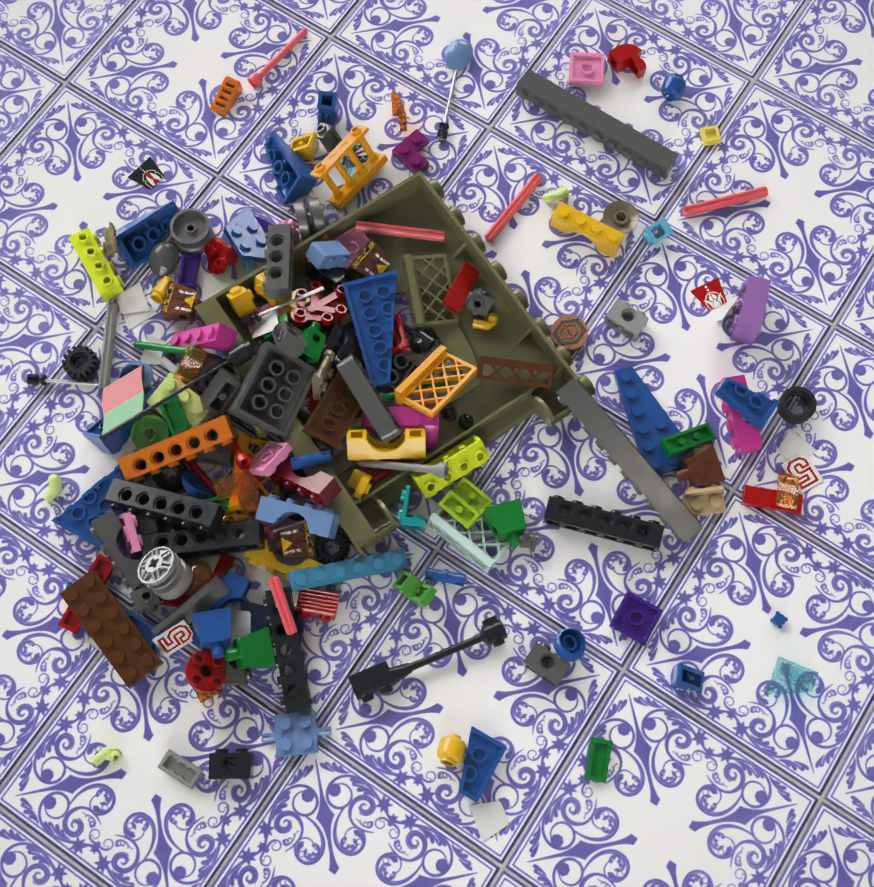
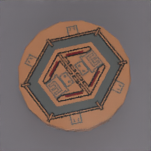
M573 315L559 317L551 328L553 344L556 347L562 345L568 352L579 350L585 344L588 337V329L585 323Z

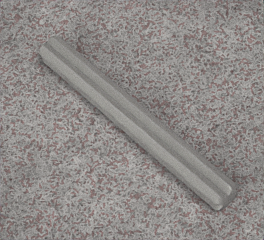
M109 302L106 310L98 386L102 389L110 385L118 305L115 302Z

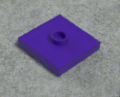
M627 591L609 627L645 646L663 610Z

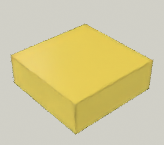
M718 125L700 128L699 133L703 146L721 143L722 139Z

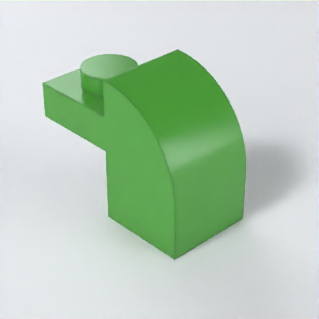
M403 571L392 586L404 597L421 608L430 604L437 592L435 588L423 583L407 571Z

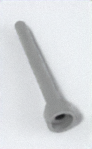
M361 460L357 462L360 467L433 473L438 478H447L449 471L448 463L439 462L435 465Z

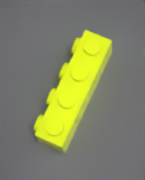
M87 227L68 237L105 302L124 292L122 288L124 282L120 275L115 276L114 271L116 268L111 260L107 261L105 258L103 246L99 247L98 243L101 241L95 232L91 233Z
M472 435L425 464L448 463L449 471L447 478H438L433 473L413 472L409 475L419 493L427 499L428 497L435 496L444 487L451 486L460 477L467 476L471 470L484 465L491 458L482 440L476 435Z

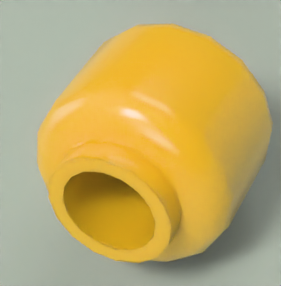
M451 733L449 736L442 737L437 750V757L440 759V763L450 767L460 764L463 761L466 744L457 734Z

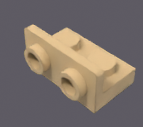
M710 484L706 488L700 489L698 486L689 487L682 495L683 502L695 517L725 513L726 506L723 497L725 488L724 486H718V484Z

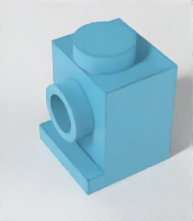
M664 217L643 230V238L647 244L651 243V245H654L674 232ZM653 230L658 232V236H654Z

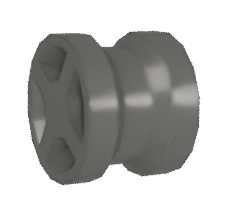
M525 529L519 547H527L530 551L534 552L540 533H531L529 529Z

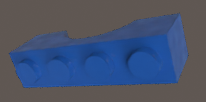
M228 570L227 574L221 577V581L230 591L206 611L222 609L232 602L244 601L253 583L250 579ZM194 632L192 636V644L201 648L196 633Z

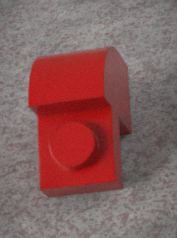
M621 44L609 51L607 62L616 73L629 68L639 80L644 77L647 67L645 61L640 59L642 50L636 45Z

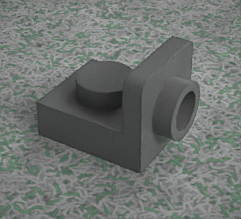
M320 123L313 131L317 133V139L320 140L329 153L342 141L333 125Z

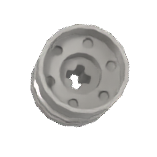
M165 546L157 547L148 552L140 562L137 571L140 581L165 600H173L181 596L189 588L193 578L192 568L170 548Z

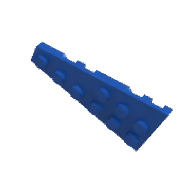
M397 270L342 283L367 374L376 388L390 385Z
M632 366L615 370L613 372L614 379L636 448L659 475L683 469L681 459L694 452V450L692 449L667 458L659 441L680 431Z
M159 452L157 457L161 459L163 453ZM142 459L140 461V467L142 469H145L146 462ZM119 464L114 468V471L100 479L82 494L79 500L73 505L70 504L61 515L56 516L51 521L100 548L101 542L98 538L94 539L89 531L91 521L110 510H113L117 518L119 515L127 512L124 509L121 511L112 509L105 500L113 479L125 480ZM151 473L144 475L145 479L136 483L144 485Z

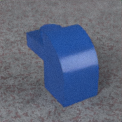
M319 91L317 126L320 123L333 125L336 130L339 112L337 92Z

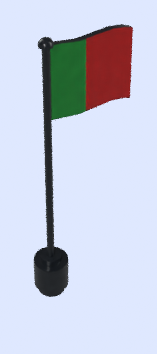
M249 341L238 344L227 351L229 354L226 356L227 361L145 410L143 370L145 366L138 367L103 389L102 407L104 421L102 434L99 435V439L105 441V438L218 371L221 367L223 368L229 363L232 366L240 367L253 359V356L257 354Z

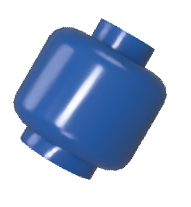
M671 73L664 78L661 93L665 96L666 100L675 101V99H680L683 96L686 87L684 77L677 73Z

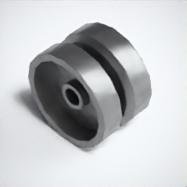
M318 197L309 199L310 211L307 212L303 201L293 203L302 242L312 236V228H314L315 234L325 228L326 221Z
M183 209L176 213L171 220V235L177 247L183 253L201 255L205 253V245L215 238L209 218L199 209Z

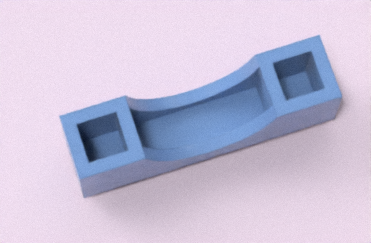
M269 494L268 497L261 496L255 519L281 525L289 516L300 514L307 521L309 533L335 539L341 517L334 514L335 510L324 507L323 511L316 510L317 506L309 503L300 506L297 500L287 498L285 502L280 500V496Z

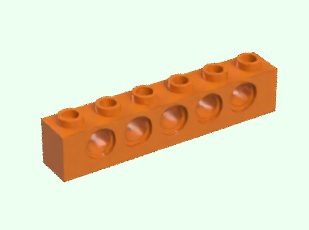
M223 415L119 458L117 461L125 480H133L136 483L145 479L144 475L151 473L152 476L162 472V468L165 466L172 468L180 465L179 461L186 458L189 461L197 458V453L204 451L206 454L216 450V445L222 444V446L231 444L234 442L233 438L238 437L230 416ZM212 430L218 433L216 440H213L210 436ZM195 437L200 441V445L197 448L193 445ZM177 445H180L182 448L180 455L175 452ZM159 452L163 453L164 455L163 462H160L158 460L157 456ZM142 459L146 462L145 469H142L140 467V461Z

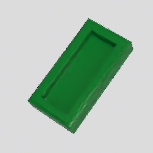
M178 395L159 405L172 436L192 429Z
M591 737L585 779L606 783L612 741Z

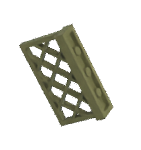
M446 253L421 256L404 254L401 264L413 329L458 324V313L455 314L442 305V300L438 298L442 292L447 294L452 285ZM442 259L443 267L438 269L432 264L434 260ZM422 261L427 266L421 271L416 267L415 262ZM429 267L437 272L433 279L425 274ZM439 275L446 279L447 283L444 287L435 281ZM421 276L430 282L426 288L422 287L418 282ZM432 284L440 289L437 296L428 291ZM424 294L433 299L429 306L422 302ZM435 301L444 307L440 313L431 308ZM445 309L453 314V319H446L442 316ZM427 311L436 316L434 321L426 322L425 314Z

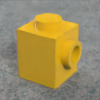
M242 285L233 287L229 293L225 294L234 312L240 318L257 309L253 302L255 298L251 290H246Z

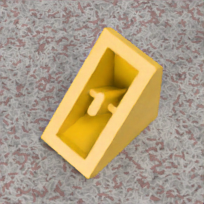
M311 132L293 138L290 148L301 159L313 162L319 148L317 133Z

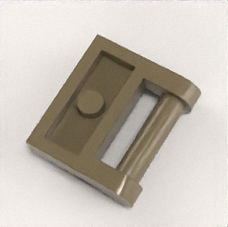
M329 349L324 351L319 369L312 377L314 400L320 401L329 386V381L334 378L335 370L332 369V361L335 353Z

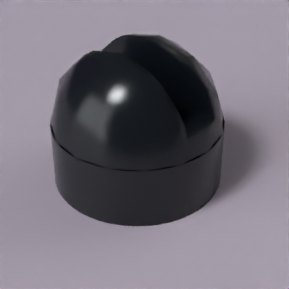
M452 406L444 407L441 412L442 418L447 422H453L457 418L456 409ZM449 410H451L453 416L452 418H450L448 414Z
M469 414L461 415L458 420L459 427L463 430H468L474 423L473 417ZM465 417H467V420H468V422H469L468 425H466V423H465V420H464Z

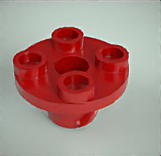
M213 238L209 244L205 245L204 251L207 255V269L209 273L222 275L228 266L234 265L238 260V255L233 246L226 245L221 238Z
M208 650L199 651L192 655L185 667V676L190 686L199 692L205 693L214 691L222 686L226 677L224 658H212V652Z

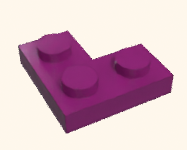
M418 129L414 130L391 150L392 155L413 174L419 171L422 172L429 166V161L419 153L429 144V139Z

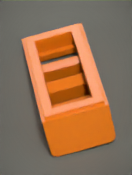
M226 76L210 109L226 116L243 90L241 82Z

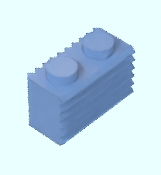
M338 240L312 242L305 256L317 269L345 267L348 264L351 253Z

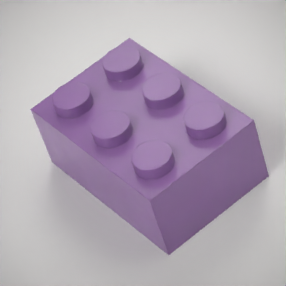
M749 275L746 281H742L741 287L736 293V297L739 296L737 298V305H734L732 311L734 319L728 329V332L731 333L730 340L752 345L761 331L771 280Z

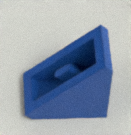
M678 663L673 666L670 687L702 693L705 672Z

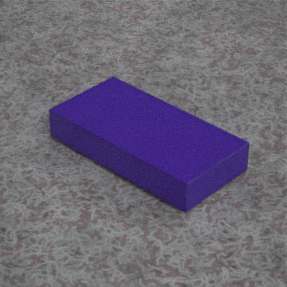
M182 253L178 284L197 289L201 263L200 254Z

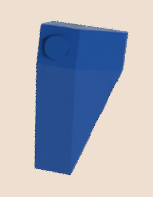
M174 200L116 230L117 254L132 269L147 261L153 247L161 243L166 234L170 232L171 220L179 212Z

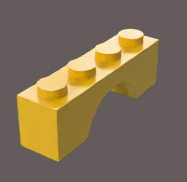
M561 201L551 217V227L565 234L575 232L587 237L594 243L598 251L611 258L615 257L625 234Z
M425 428L405 429L400 438L388 443L375 440L370 436L367 429L347 431L348 460H418L426 458Z
M265 539V549L248 551L244 554L248 560L247 563L257 568L261 565L266 568V572L272 575L279 573L288 582L287 572L324 565L310 558H307L298 565H284L276 559L275 551H268L267 539Z

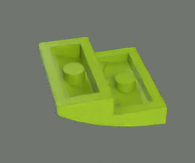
M464 476L438 505L466 529H469L482 516L485 507L491 506L494 501Z

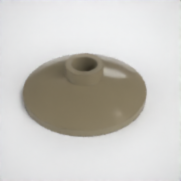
M615 201L605 208L603 222L626 234L633 231L638 225L639 213L631 203Z

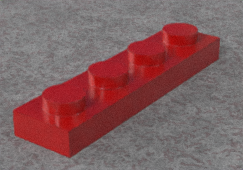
M98 554L89 571L94 569L106 585L114 571L110 563L112 560ZM68 606L58 625L78 634L82 624Z

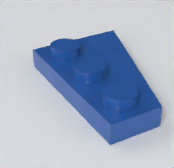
M728 377L721 382L715 391L716 395L758 430L765 425L779 403L778 400L764 397L765 394L759 391L757 393L753 392L746 385Z
M471 726L459 793L477 803L507 746Z

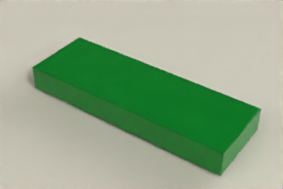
M707 422L662 438L659 443L667 458L714 442L717 438Z

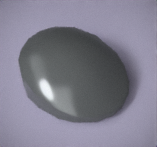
M161 242L155 245L149 256V266L152 272L158 276L170 275L178 264L179 252L177 248L169 242Z

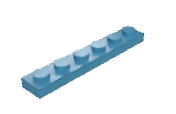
M399 549L287 573L291 592L407 569L408 563L405 549Z

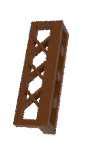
M479 356L477 379L552 389L557 366ZM483 364L490 365L494 372L489 376L482 375ZM504 367H509L513 373L508 378H503L499 373ZM523 369L528 370L532 376L527 381H522L518 376V373ZM541 372L549 373L548 384L540 383L536 376Z

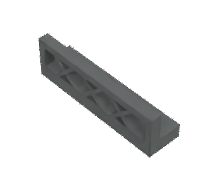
M216 575L160 620L151 632L154 635L160 631L163 633L182 620L189 625L192 622V613L206 611L230 590Z

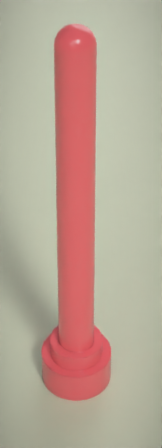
M302 29L258 73H252L247 78V81L253 88L258 89L262 85L263 77L307 35V29Z

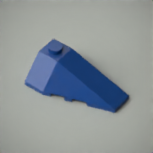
M272 131L264 147L268 162L272 163V177L277 182L276 192L283 204H288L309 194L318 179L311 177L310 173L312 170L275 131Z
M147 387L144 389V410L147 409L149 404L146 401L154 393L155 388ZM141 417L105 438V441L99 439V435L102 434L104 420L102 418L83 433V436L103 453L117 454L131 436L133 424L139 421Z

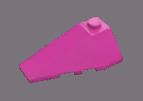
M410 406L388 407L403 433L405 429L425 428L426 449L437 450L439 412L431 418ZM425 406V407L428 408V409H430V410H432L435 406ZM362 409L361 427L377 433ZM401 433L400 435H398V436L395 437L394 439L397 440L398 438H400V437L402 436L403 433Z

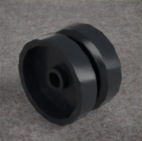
M333 321L320 331L325 334L326 340L319 360L322 359L325 350H332L335 353L332 369H336V364L350 354L355 344V338L347 331L342 333V327Z

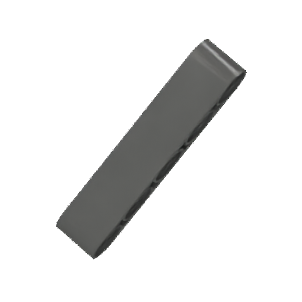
M352 353L337 363L338 371L382 441L388 443L403 433L400 425L358 358Z

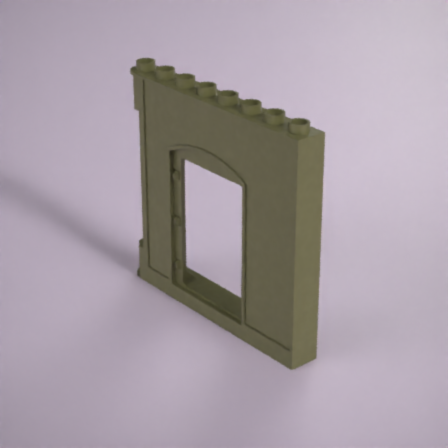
M421 171L294 246L293 281L304 280L310 283L313 281L304 274L307 262L309 261L305 255L312 242L331 241L354 227L357 220L444 231V242L364 233L369 240L372 238L391 260L386 269L388 271L397 270L396 295L404 293L407 296L401 264L404 254L421 256L446 253L452 283L465 262H468L480 271L471 292L476 288L482 287L489 290V294L496 296L490 313L494 312L498 315V323L488 331L472 328L473 319L484 321L489 316L472 314L470 309L466 308L468 302L465 300L458 313V324L429 327L435 333L440 343L447 347L449 354L477 368L479 356L557 366L552 389L477 379L476 373L444 406H452L456 409V420L453 422L445 421L441 415L442 409L439 411L437 450L426 449V458L418 460L404 459L405 462H403L425 465L472 435L479 437L484 446H486L535 413L549 427H552L570 415L571 409L567 405L563 406L558 401L557 397L559 395L556 392L573 377H576L591 395H594L596 391L587 376L581 375L577 377L570 368L573 360L566 348L562 345L555 348L548 339L551 332L546 322L540 316L533 319L526 308L529 307V303L524 293L519 288L512 291L506 284L507 274L501 263L497 260L490 263L483 254L486 252V246L481 237L475 232L471 235L467 233L463 227L465 219L458 207L455 205L450 208L447 207L442 200L445 194L436 179L428 181ZM442 259L434 260L432 263L438 269L443 267ZM422 261L415 262L416 267L421 271L427 266ZM264 265L194 307L204 326L220 322L237 331L234 347L242 342L249 341L256 353L260 348V339H252L248 327H244L241 323V318L234 312L225 294L229 293L233 287L242 285L246 290H251L255 298L253 302L256 308L269 303L265 298L256 297L254 290L255 276L264 271ZM429 267L425 274L433 279L437 272ZM353 271L347 273L352 281L363 278ZM441 275L435 280L443 287L447 283L446 279ZM422 276L418 280L419 284L424 288L430 283ZM432 284L428 291L437 296L440 289ZM322 290L319 292L320 296H328L331 294L327 290ZM442 292L438 298L443 301L446 294ZM424 294L422 302L429 306L433 299ZM347 300L345 301L346 315L342 317L340 324L342 329L353 322ZM436 301L431 306L438 313L444 308ZM445 309L442 316L446 319H453V314ZM429 311L425 314L426 322L434 321L436 318ZM305 323L301 327L305 330L310 327L311 323ZM222 352L224 357L227 359L226 356L229 355L228 352ZM256 355L240 367L233 366L241 382H243ZM483 364L482 375H491L494 372L493 368L488 364ZM504 367L499 371L503 378H508L513 374L509 367ZM466 369L461 370L462 374H467L470 372ZM525 369L518 373L522 381H527L532 377L528 370ZM541 372L536 376L540 383L548 384L549 373ZM458 380L448 383V386L457 385L459 382ZM447 392L436 393L437 397H445ZM432 393L424 399L434 398V394ZM426 404L425 406H436V404ZM449 410L448 414L450 418H452L453 416L451 410ZM463 414L471 415L474 420L473 426L468 430L461 429L458 424L459 417ZM297 417L286 438L278 436L283 443H289L293 448L289 452L293 458L308 455L310 452L312 454L321 453L310 436L302 432L303 426ZM465 417V418H464L465 423H466V425H468L469 422H468V420H467V417ZM370 433L372 438L383 442L378 433ZM346 448L339 454L331 456L332 463L316 465L315 468L306 467L301 469L305 477L315 475L320 471L335 477L342 491L326 508L335 510L334 514L341 516L339 528L347 536L356 553L362 557L365 549L398 528L389 509L401 502L402 489L406 490V485H410L412 494L418 490L409 475L413 471L393 470L376 485L370 481L369 484L372 486L367 495L363 494L360 499L354 497L355 489L349 487L347 483L355 468L363 471L362 469L365 467L358 466V461L348 460ZM372 468L369 472L372 473L377 468ZM383 469L382 471H380V472H379L377 475H375L374 477L376 478L378 475H380V474H381L383 471H385L386 469Z

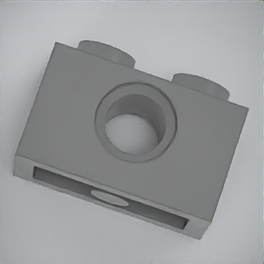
M617 299L606 314L603 323L635 342L646 327L649 318L644 312L632 308L628 302ZM623 317H628L631 321H626Z

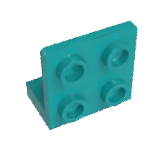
M406 485V490L402 489L401 493L403 509H399L398 521L402 528L426 531L427 523L421 515L411 514L408 517L412 489L410 485Z

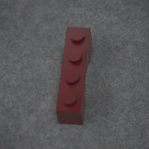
M291 456L280 462L276 467V471L270 477L276 485L281 484L288 491H295L302 498L307 497L314 504H321L325 507L342 491L335 477L322 471L309 477H301L302 469L292 470L290 458L293 457Z

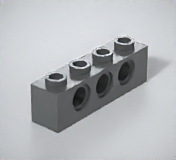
M291 224L268 225V233H265V241L268 245L264 250L267 265H264L266 281H263V291L267 293L269 300L291 299L294 232Z

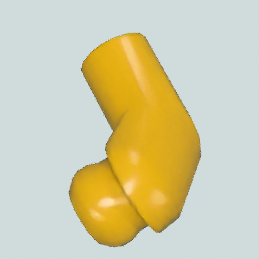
M491 312L484 321L473 319L472 328L488 331L497 325L498 315Z

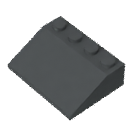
M267 341L260 346L228 413L246 423L286 438L312 384V377L318 369L299 358L297 360L279 350L276 345Z

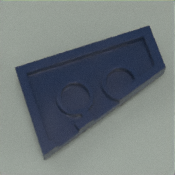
M240 601L241 611H249L251 613V633L268 627L266 616H269L268 608L261 604ZM275 607V613L280 615L278 608ZM296 614L299 634L304 633L303 618ZM283 624L278 627L280 635H286ZM269 628L270 636H273L272 628Z

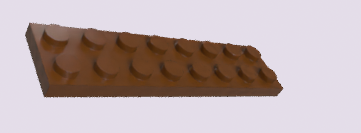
M396 327V328H397V331H398V334H399V338H400V340H401V335H400V332H399V328ZM393 334V343L396 347L397 343ZM357 339L350 354L353 353L358 358L367 373ZM339 371L335 374L302 429V432L333 451L337 450L361 408Z

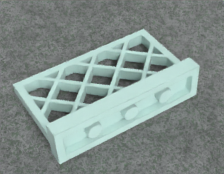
M440 507L428 518L427 526L488 574L493 565L510 547L509 542L499 543L496 540V543L485 544L484 535L492 534L491 530L484 531L483 522L485 520L482 516L476 521L480 522L481 531H470L469 528L467 532H459L456 529V523L459 522L452 517L451 520H444L439 516L445 511ZM471 535H481L482 544H474L471 541ZM487 547H497V555L494 558L487 554Z

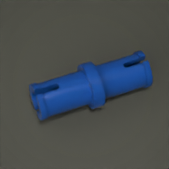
M330 450L316 454L310 452L305 456L290 458L292 470L306 467L315 468L316 465L332 463Z
M427 567L424 579L442 582L443 585L448 583L464 587L466 574L449 572V569L438 570Z

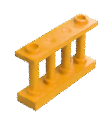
M354 126L350 133L310 173L311 177L323 179L333 193V196L328 201L334 207L343 209L388 161L385 154L374 153L366 141L364 135L369 131L368 127ZM358 141L368 155V160L363 165L352 149ZM346 154L357 169L352 177L340 162ZM334 166L345 180V184L340 189H338L328 174Z

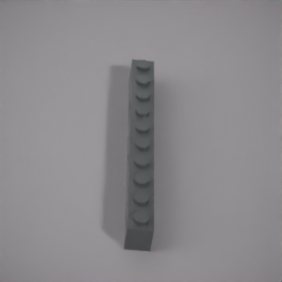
M527 69L518 81L516 94L520 98L530 101L534 106L542 108L551 116H556L565 124L571 125L579 132L589 135L593 140L601 142L610 150H615L622 154L624 158L636 162L640 167L648 169L654 175L665 179L675 165L679 155L676 152L532 70Z
M573 377L556 392L559 395L557 397L558 401L563 406L567 405L571 409L570 415L576 421L580 420L583 423V430L589 436L592 434L595 437V444L601 451L604 449L609 454L607 458L614 466L618 464L622 469L620 471L622 476L627 481L630 479L635 484L633 486L634 490L640 496L643 494L647 498L646 504L651 510L654 511L656 509L659 512V519L665 526L670 525L673 529L671 533L678 541L682 539L685 543L703 529L700 521L576 377Z

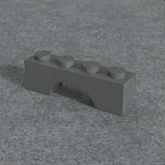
M110 510L91 521L89 531L94 539L98 538L101 542L100 548L104 555H109L112 559L110 563L116 572L119 571L123 576L121 580L127 589L130 588L133 592L137 590L138 586L143 584L138 578L137 572L142 559H129L119 551L116 538L123 526L113 510Z

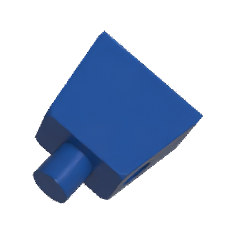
M231 607L192 613V625L201 649H211L212 658L215 659L225 656L223 647L231 645Z

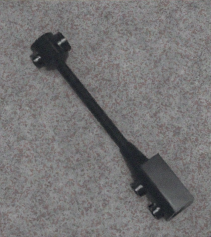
M310 260L307 262L304 274L313 281H319L325 290L331 294L337 286L352 281L344 267L317 269ZM402 321L405 332L411 336V350L416 354H421L422 352L427 354L436 342L435 333L430 329L426 331L422 328L414 330Z
M496 616L490 617L481 622L483 626H481L480 634L412 663H404L389 668L387 662L384 661L349 676L348 678L357 700L362 699V702L366 703L373 700V694L381 691L382 695L393 691L392 686L411 674L412 671L480 642H485L488 645L493 644L494 648L505 644L504 639L508 637L502 621L497 619Z

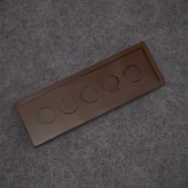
M94 569L60 593L66 604L129 689L133 688L164 663Z

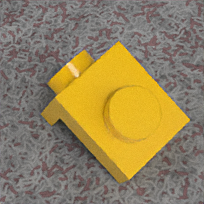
M357 468L354 469L347 485L355 489L353 496L360 499L363 494H368L372 486L369 483L373 476Z

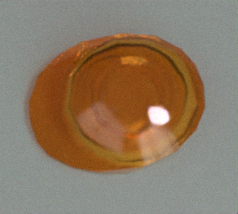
M193 560L188 563L192 568L193 578L192 583L184 594L189 597L213 577L211 566L204 560Z

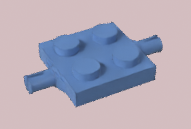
M316 711L274 715L275 727L273 733H261V741H274L277 758L319 753L318 741L320 736L332 735L331 726L319 728L316 720Z

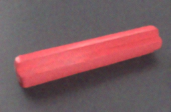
M273 576L268 579V583L286 634H295L297 628L278 576Z

